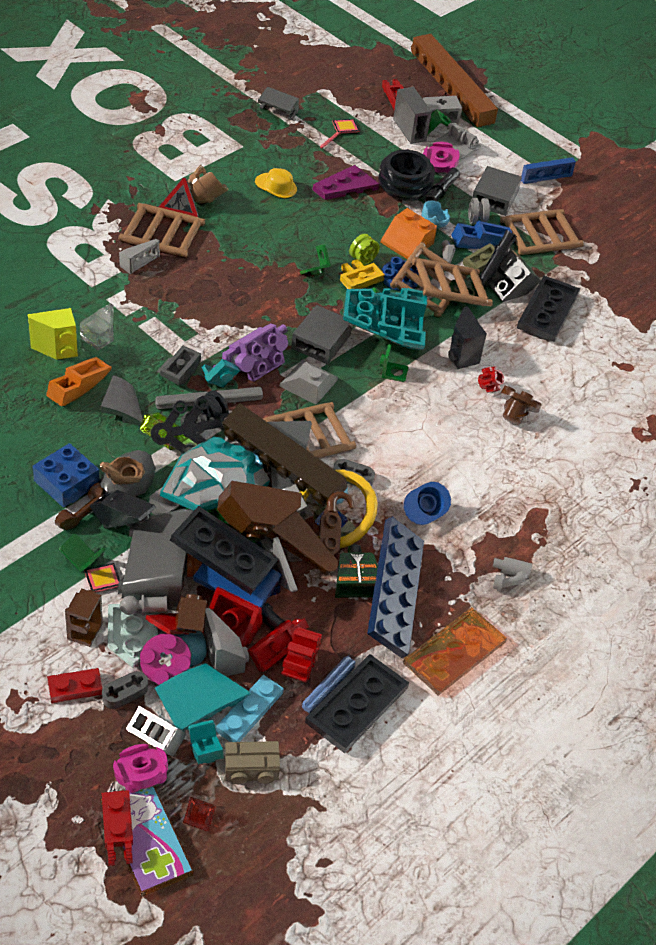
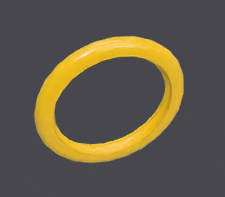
M346 470L336 471L346 477L347 482L356 485L361 490L366 501V513L360 525L353 532L341 537L340 549L354 544L367 534L374 523L378 505L376 493L371 484L362 476ZM306 490L304 492L300 491L306 501L310 493Z

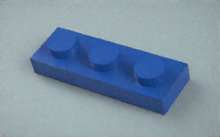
M572 157L526 164L523 166L521 181L523 184L571 177L576 161Z

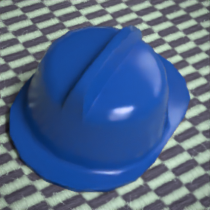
M439 482L425 483L410 491L404 499L406 516L410 521L418 525L429 524L448 512L451 506L450 493Z

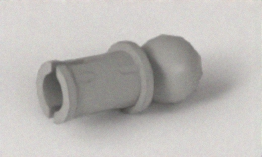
M130 595L125 596L120 602V610L126 615H133L138 610H142V615H145V612H167V596L145 597L142 595V600H137L134 596Z

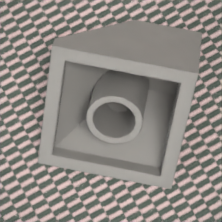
M302 359L280 383V387L316 405L338 381V377Z
M206 608L203 635L206 639L207 652L212 667L225 676L244 673L245 663L249 662L247 648L242 647L240 638L210 608Z

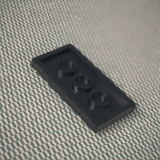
M544 275L519 319L517 329L555 342L581 288Z
M200 506L188 516L170 538L172 543L250 595H252L278 562V558Z
M369 654L305 718V723L343 753H346L408 689L409 682Z

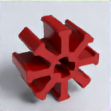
M300 627L295 629L292 642H289L287 648L288 654L283 661V676L304 683L309 680L312 667L314 668L316 663V655L320 650L322 634Z

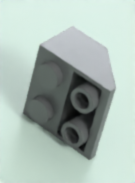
M509 249L508 256L504 257L489 283L490 287L504 302L527 295L541 282L540 278L527 263L512 249Z

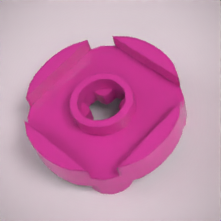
M435 142L431 147L428 148L427 146L424 149L423 154L433 164L435 172L448 173L451 168L457 167L460 154L458 149L456 151L453 145L448 142Z
M159 634L152 637L146 642L140 653V665L143 673L149 680L159 685L189 670L191 666L192 654L188 644L182 638L172 634ZM164 652L166 655L171 654L173 656L170 660V666L160 664L161 653Z
M138 744L123 750L119 754L120 759L113 763L117 782L124 786L125 790H129L130 793L165 782L167 779L168 761L163 749L156 746L157 750L149 748L148 744Z

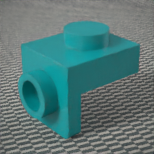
M224 359L214 368L206 364L202 366L206 381L220 387H224L240 371L236 364Z
M213 720L189 725L190 746L198 765L212 763L215 760L224 758L223 748L216 736V727Z

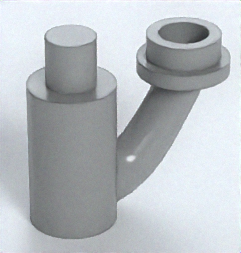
M504 557V560L494 558L493 567L499 568L501 573L512 575L513 577L504 578V574H496L493 588L500 592L501 588L523 583L530 577L532 563Z

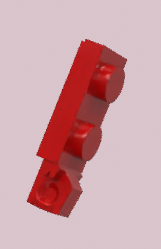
M296 618L292 622L287 620L281 623L247 650L260 672L266 671L288 653L287 648L289 642H292L295 629L298 627L307 629L309 627L305 618Z

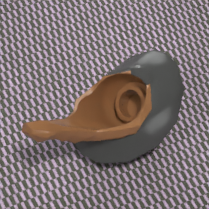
M135 450L124 453L111 463L101 462L100 469H102L103 474L99 482L101 487L108 492L119 490L134 497L141 495L148 490L154 480L156 467L152 456L145 451Z

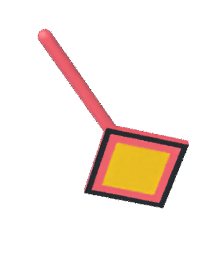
M355 119L332 120L337 132L325 141L320 148L323 149L342 133L360 132Z
M114 563L84 569L90 590L100 592L118 587L120 578Z

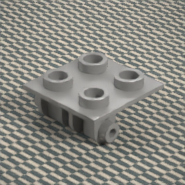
M449 123L447 126L448 133L431 142V144L435 142H448L452 144L453 148L459 151V160L481 147L476 135L471 134L467 130L465 131L464 128H461L456 123Z

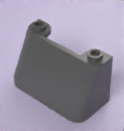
M181 509L152 515L141 524L135 522L130 525L129 537H132L129 556L124 580H119L118 594L122 595V599L129 595L134 596L137 600H142V595L145 597L167 596V609L176 610L181 599V591L184 587V574L188 553L172 543L170 538L193 510Z

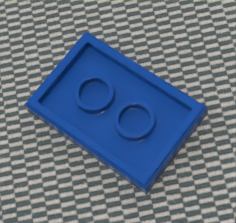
M202 564L195 573L193 581L214 592L217 587H220L262 608L280 581L282 574L272 569L252 595L205 564Z

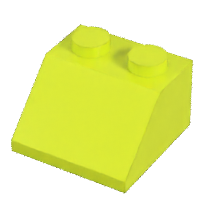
M71 308L28 314L31 349L56 360L78 357L76 324Z

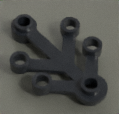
M199 397L195 400V406L182 425L172 427L178 416L187 410V404L179 400L173 404V410L165 422L157 423L152 427L151 438L156 444L165 445L168 443L183 454L187 447L192 448L194 446L185 445L174 436L184 435L197 445L207 440L196 432L216 428L224 431L222 422L230 413H224L218 419L194 423L202 410L209 406V401L206 397ZM199 400H203L205 402L204 408L199 407ZM178 403L184 407L182 412L176 409ZM161 429L166 432L164 438H161L158 434Z

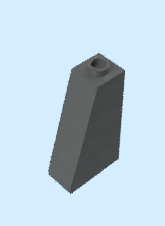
M311 421L268 422L304 449H307L312 425ZM271 465L268 467L269 487L284 489L294 485V482L289 478H282Z

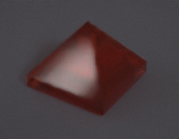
M190 797L183 823L209 832L216 805Z

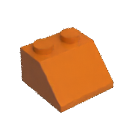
M406 208L394 217L380 243L408 259L421 242L425 243L426 248L434 244L437 225Z

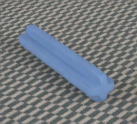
M349 656L344 657L303 701L302 708L310 714L355 668V660Z

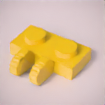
M355 259L351 262L352 267L348 263H344L341 266L344 274H341L340 281L347 289H362L384 281L385 274L374 263L364 266L358 259Z

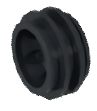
M409 149L391 152L381 161L378 180L384 191L393 198L404 201L417 200L432 190L435 169L424 154Z

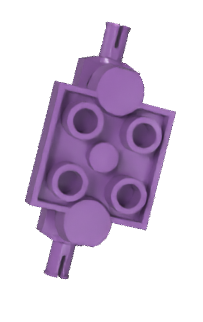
M271 323L263 328L259 327L229 345V349L222 353V359L236 364L240 371L247 372L249 380L256 381L285 363L282 351L288 346L287 336L284 335L288 331L287 327L282 324L276 328V325Z

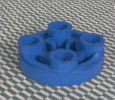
M392 257L391 261L382 268V272L385 274L384 281L382 282L387 287L396 291L401 290L397 287L395 289L392 288L390 283L406 262L400 257ZM413 265L410 270L419 275L417 267ZM406 276L402 280V282L413 289L418 286V284Z

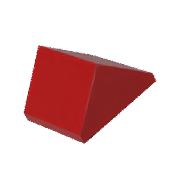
M220 587L216 588L209 608L240 638L242 647L248 648L263 624L262 608Z

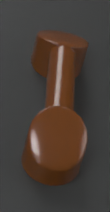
M99 482L95 483L88 492V498L91 500L75 514H72L67 509L59 512L55 518V525L63 530L76 527L84 517L93 511L90 505L105 494L106 490L101 487Z

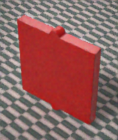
M176 613L146 615L145 620L167 634H189L176 631Z

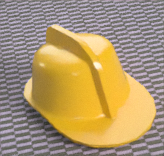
M273 168L269 173H263L255 179V183L259 188L280 198H290L297 192L292 174L285 169Z

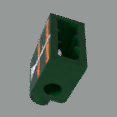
M350 545L347 548L348 553L340 554L335 598H373L378 569L373 553H362L360 545Z

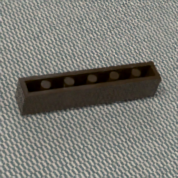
M241 403L222 422L224 434L229 440L233 442L236 440L244 449L257 455L264 465L274 467L282 478L292 480L300 491L304 492L306 490L318 504L322 505L324 503L327 505L328 498L332 493L337 491L344 492L347 489L346 477Z

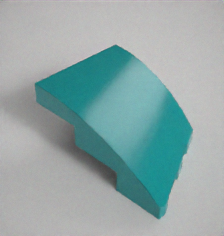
M208 664L182 672L155 687L175 727L183 732L188 730L189 725L196 724L203 719L208 720L226 707H233L251 695L250 691Z

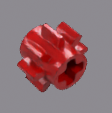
M496 366L481 369L483 374L478 376L479 386L483 390L486 389V393L501 390L500 385L504 383L502 371L496 370Z

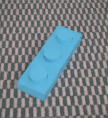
M263 675L249 690L251 695L236 704L216 726V732L230 742H240L280 698L284 688Z

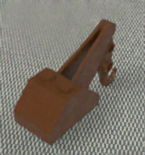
M232 480L219 495L217 510L231 528L252 542L263 540L265 537L273 541V538L278 537L283 548L307 562L322 574L329 575L338 567V561L334 554L340 549L341 518L336 508V502L338 499H345L350 509L354 508V502L345 492L337 491L330 495L327 506L320 518L319 538L297 512L301 507L302 493Z

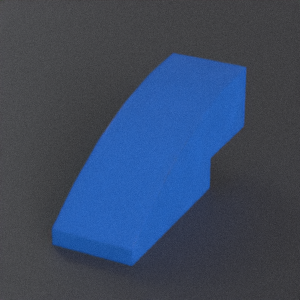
M477 221L475 226L458 223L451 235L456 247L481 249L489 243L493 246L498 245L505 231L508 230L511 233L512 231L510 227Z

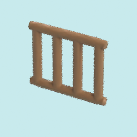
M138 203L137 212L124 234L120 233L118 239L134 245L148 242L151 240L163 217L172 218L174 220L162 242L159 243V251L187 258V250L200 226H204L205 219ZM145 212L156 214L143 238L132 236ZM181 222L191 223L192 226L180 248L169 246Z
M564 209L500 217L501 224L504 223L506 227H510L512 233L517 236L515 243L518 247L519 255L584 246L583 241L577 238L566 220ZM556 217L570 241L561 242L547 218ZM530 220H540L553 242L552 244H543ZM522 221L536 246L526 247L513 222Z
M421 242L396 274L390 286L394 289L397 287L400 290L402 288L413 289L402 282L406 276L424 288L420 276L410 270L413 266L412 259L419 258L421 254L431 261L448 262L427 249L425 243ZM425 268L427 274L438 281L435 270ZM462 274L463 279L466 280L468 275ZM432 285L433 289L440 290L434 285ZM427 298V308L434 312L435 317H440L451 300L439 298L442 301L437 305Z
M420 258L412 259V265H416L424 287L423 295L481 306H492V299H488L480 280L479 269ZM425 268L435 270L442 290L433 289ZM444 271L453 273L460 293L451 292ZM462 274L471 276L479 297L469 294Z
M333 402L262 418L266 422L294 421V419L305 417L307 421H311V430L322 449L310 451L307 447L306 450L317 458L357 448L355 441H350L336 416ZM325 412L342 444L330 446L314 417L315 414Z

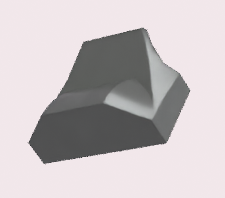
M183 345L173 357L167 359L157 373L178 385H184L195 373L201 360V353Z

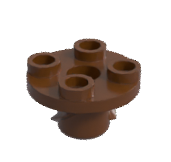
M505 385L500 393V396L507 400L504 404L503 418L512 424H521L523 418L529 414L528 411L539 413L542 404L533 400V396L527 392L522 391L519 394L516 393L515 389Z

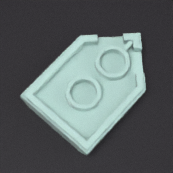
M108 604V648L134 668L140 663V653L146 642L158 635V627L145 620L146 615L158 614V612H145V615H142V610H138L133 615H126L120 610V604Z

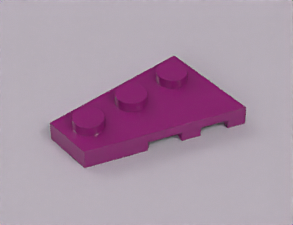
M356 165L313 184V191L324 200L346 196V193L354 191L357 194L363 193L364 189L379 190V183Z

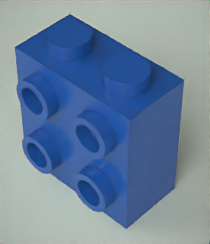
M70 443L33 465L34 481L63 508L77 501L79 497L89 492L95 483L100 481L99 469Z

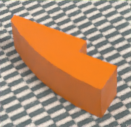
M97 357L66 368L64 376L49 381L46 396L60 406L69 404L98 384L111 371L112 367Z

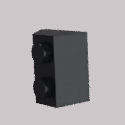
M468 306L463 308L455 324L450 350L448 351L449 359L455 364L457 369L480 364L487 335Z

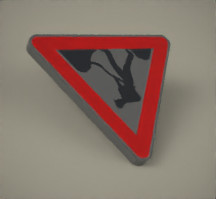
M183 177L158 207L199 217L188 180Z

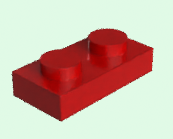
M99 668L47 676L51 703L102 695Z

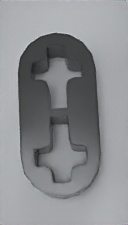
M339 459L334 463V470L345 469L362 477L366 476L365 479L371 486L373 485L375 472L371 467L346 459Z
M134 671L108 683L102 689L103 704L107 708L117 709L142 697L148 691L147 676L140 671ZM132 682L141 683V686L132 685ZM113 693L114 695H118V698H114L113 696L109 697V694Z

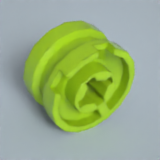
M361 234L352 242L349 254L354 259H358L363 265H367L378 255L380 245L368 234Z

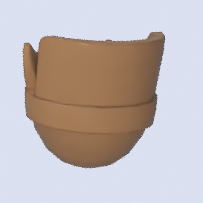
M199 165L195 172L189 176L188 183L195 203H211L215 198L228 191V187L225 184H221L212 172L207 173L202 165Z

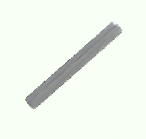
M261 387L217 391L223 396L226 403L261 400L263 397ZM207 392L157 396L155 398L156 408H173V404L179 400L184 401L187 407L195 406V400L205 396ZM178 403L176 408L183 407V405Z

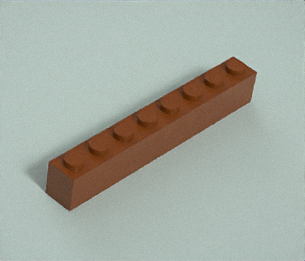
M432 34L413 37L411 45L412 54L416 56L449 96H457L462 111L475 126L481 127L494 124L498 108Z

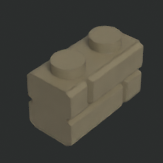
M278 741L225 742V781H231L233 784L240 785L247 781L269 784L274 780H279L280 758Z

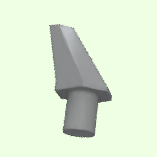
M448 240L442 242L443 259L451 264L456 249L454 245H450Z

